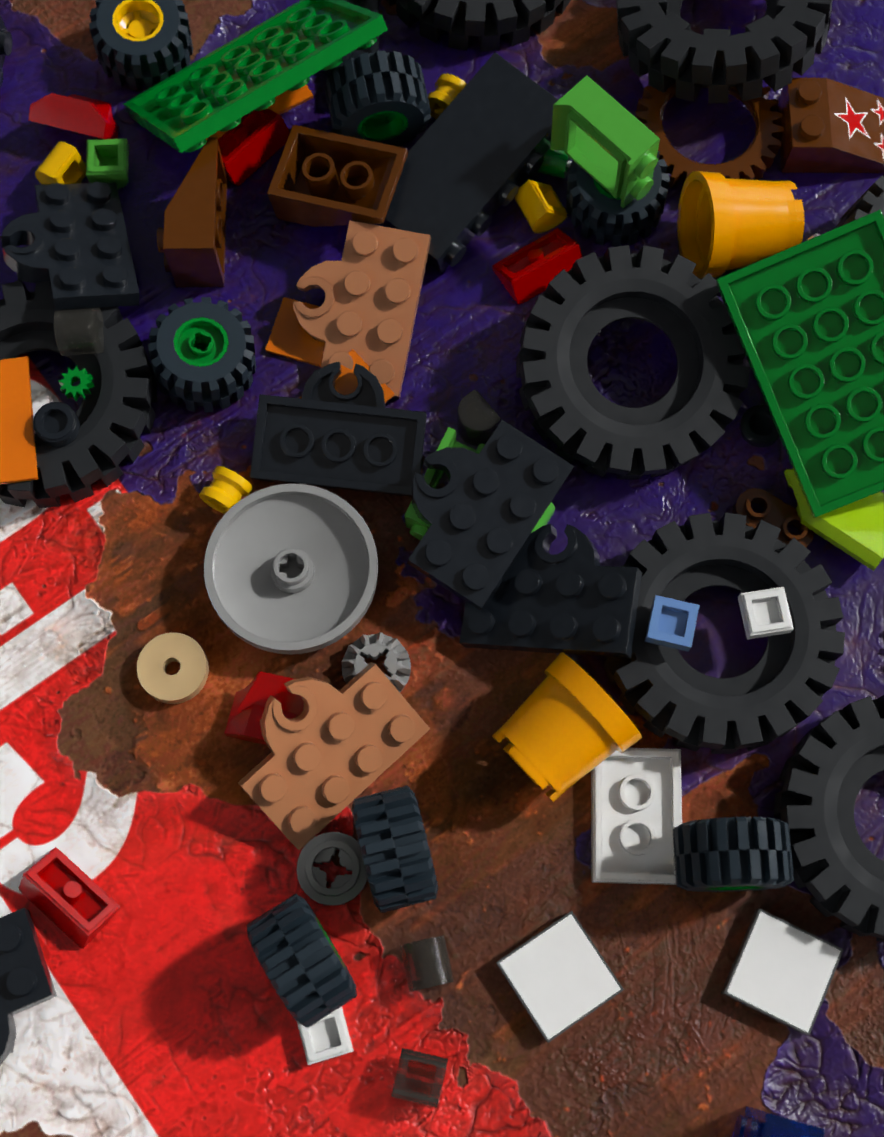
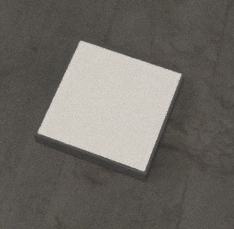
M760 908L756 909L721 994L803 1035L809 1036L843 949Z
M572 911L496 962L498 968L547 1043L624 990Z

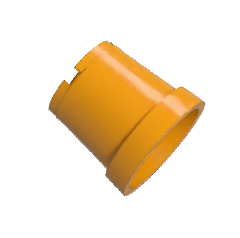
M694 171L689 174L684 182L679 200L677 235L680 255L696 263L692 273L699 279H703L708 273L713 278L719 277L727 270L744 268L802 243L804 207L802 199L794 200L791 189H798L795 183L789 180L725 178L718 172Z
M563 652L545 670L547 677L506 723L492 735L498 743L504 738L509 742L503 750L536 785H539L543 790L548 785L551 787L545 795L552 802H555L567 789L615 751L623 753L642 738L639 730L616 702L584 669Z

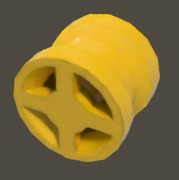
M441 74L435 82L436 90L427 95L431 110L430 115L437 119L467 85L466 82L453 74Z
M216 466L212 472L213 480L211 484L203 487L199 497L213 509L225 514L242 497L249 495L252 485L236 472L223 466Z

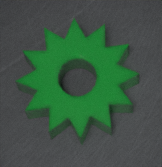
M76 366L74 371L68 368V374L61 373L64 379L58 381L61 385L60 391L65 393L67 399L74 397L77 401L80 396L85 400V394H91L89 389L94 387L91 381L93 377L91 374H87L85 368L79 371ZM80 381L78 386H72L74 382Z

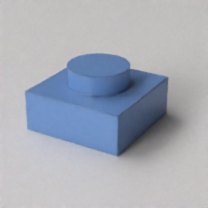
M655 595L644 642L689 651L692 647L700 605Z

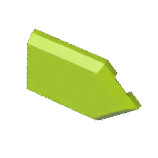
M786 469L784 474L788 486L793 488L798 503L796 511L798 516H800V523L874 571L884 558V493L880 491L813 518L794 470Z

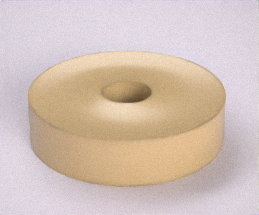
M165 633L153 638L144 646L137 660V676L140 684L151 697L166 704H179L194 698L203 689L209 674L208 659L202 647L193 638L182 633ZM179 662L180 670L176 674H166V667L169 663Z

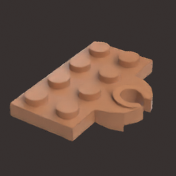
M349 220L342 261H324L312 266L299 279L296 284L299 290L307 292L318 288L325 292L324 303L316 309L306 307L301 301H293V309L302 328L313 339L325 343L321 368L331 363L340 362L341 365L352 370L353 359L348 353L353 349L370 367L369 372L374 376L376 375L379 383L386 384L395 393L392 398L400 399L431 241L430 235Z
M370 662L339 691L323 680L308 676L284 683L288 692L300 695L304 701L303 711L296 718H285L282 713L281 703L271 695L265 704L262 718L259 720L262 737L271 753L244 776L238 784L298 850L302 849L430 730L429 726L375 663Z

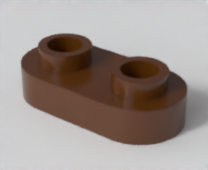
M758 488L748 489L738 497L733 506V514L747 515L746 526L756 528L759 522L763 520L780 528L781 531L777 539L786 545L795 538L807 548L813 540L814 532L800 523V516H798L796 509L765 490ZM757 503L761 505L763 513L754 512L750 504ZM793 525L797 527L800 534L798 536L790 534L787 526Z

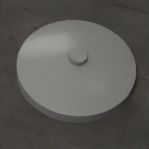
M306 484L274 485L260 489L241 499L218 522L211 534L205 552V586L209 599L221 621L244 642L264 651L277 654L313 652L343 638L366 614L373 600L378 582L376 545L370 529L362 516L354 507L338 495Z

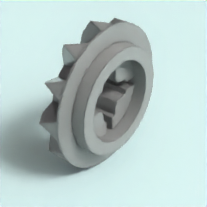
M381 632L371 635L362 634L358 640L348 645L341 661L344 682L347 684L367 666L362 656H365L367 659L370 657L373 660H377L386 652L384 668L391 677L386 674L385 676L401 692L406 686L411 673L409 654L397 638H392Z
M327 832L314 837L304 846L297 861V877L301 888L311 899L323 905H343L360 894L368 877L360 844L357 840L344 833ZM336 850H339L340 865L346 868L347 871H351L352 875H337L334 882L331 883V887L327 888L326 872L322 871L319 867H315L314 864L330 863L332 856H335Z

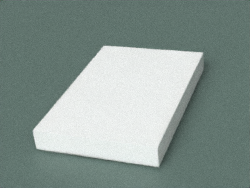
M628 748L623 753L615 751L591 770L592 883L676 885L673 829L682 824L681 749Z

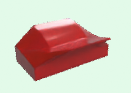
M50 93L30 104L28 121L101 139H117L119 126L113 119L111 104L108 102L76 94L67 97Z
M259 671L245 689L236 692L224 734L227 737L267 745L262 737L259 719L262 718L265 704L270 695L281 703L282 713L285 718H296L303 711L304 701L302 697L288 692L284 683L294 678Z

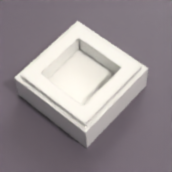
M784 587L746 592L738 596L747 640L791 633L794 630Z
M342 1006L309 1028L297 1022L308 1065L354 1051Z

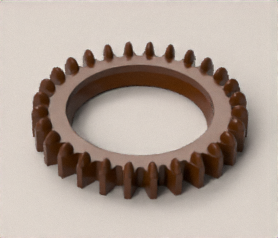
M676 82L664 93L652 86L646 85L642 98L638 100L635 117L660 138L658 160L665 159L668 166L666 174H671L669 187L673 188L680 180L685 182L689 174L694 171L718 172L725 178L760 180L765 170L772 166L782 142L780 139L784 132V127L780 126L783 113L775 112L779 101L778 99H768L771 88L769 86L763 87L762 97L742 101L737 87H729V94L739 99L753 116L756 125L755 137L749 148L739 157L721 164H704L681 155L673 148L665 135L662 120L663 112L668 101L676 96Z

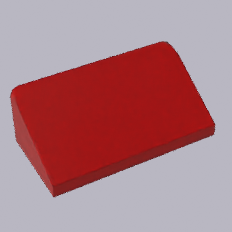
M268 108L261 111L253 110L241 118V123L238 126L228 130L218 139L226 177L231 183L236 186L241 185L286 144L290 131L281 115Z
M557 228L495 263L492 268L512 298L518 304H522L545 291L549 282L563 269L566 272L569 271L575 261L582 258L579 244Z
M57 847L22 875L19 885V891L82 949L92 941L121 907Z

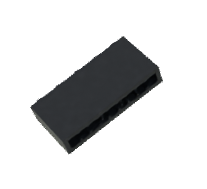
M495 52L408 151V156L384 223H379V225L430 235L431 241L427 263L441 274L449 265L453 267L458 264L467 250L466 245L475 235L481 236L488 229L493 219L492 215L501 205L507 206L516 196L519 189L518 185L527 175L533 176L542 166L545 159L544 155L551 148L553 104L558 99Z

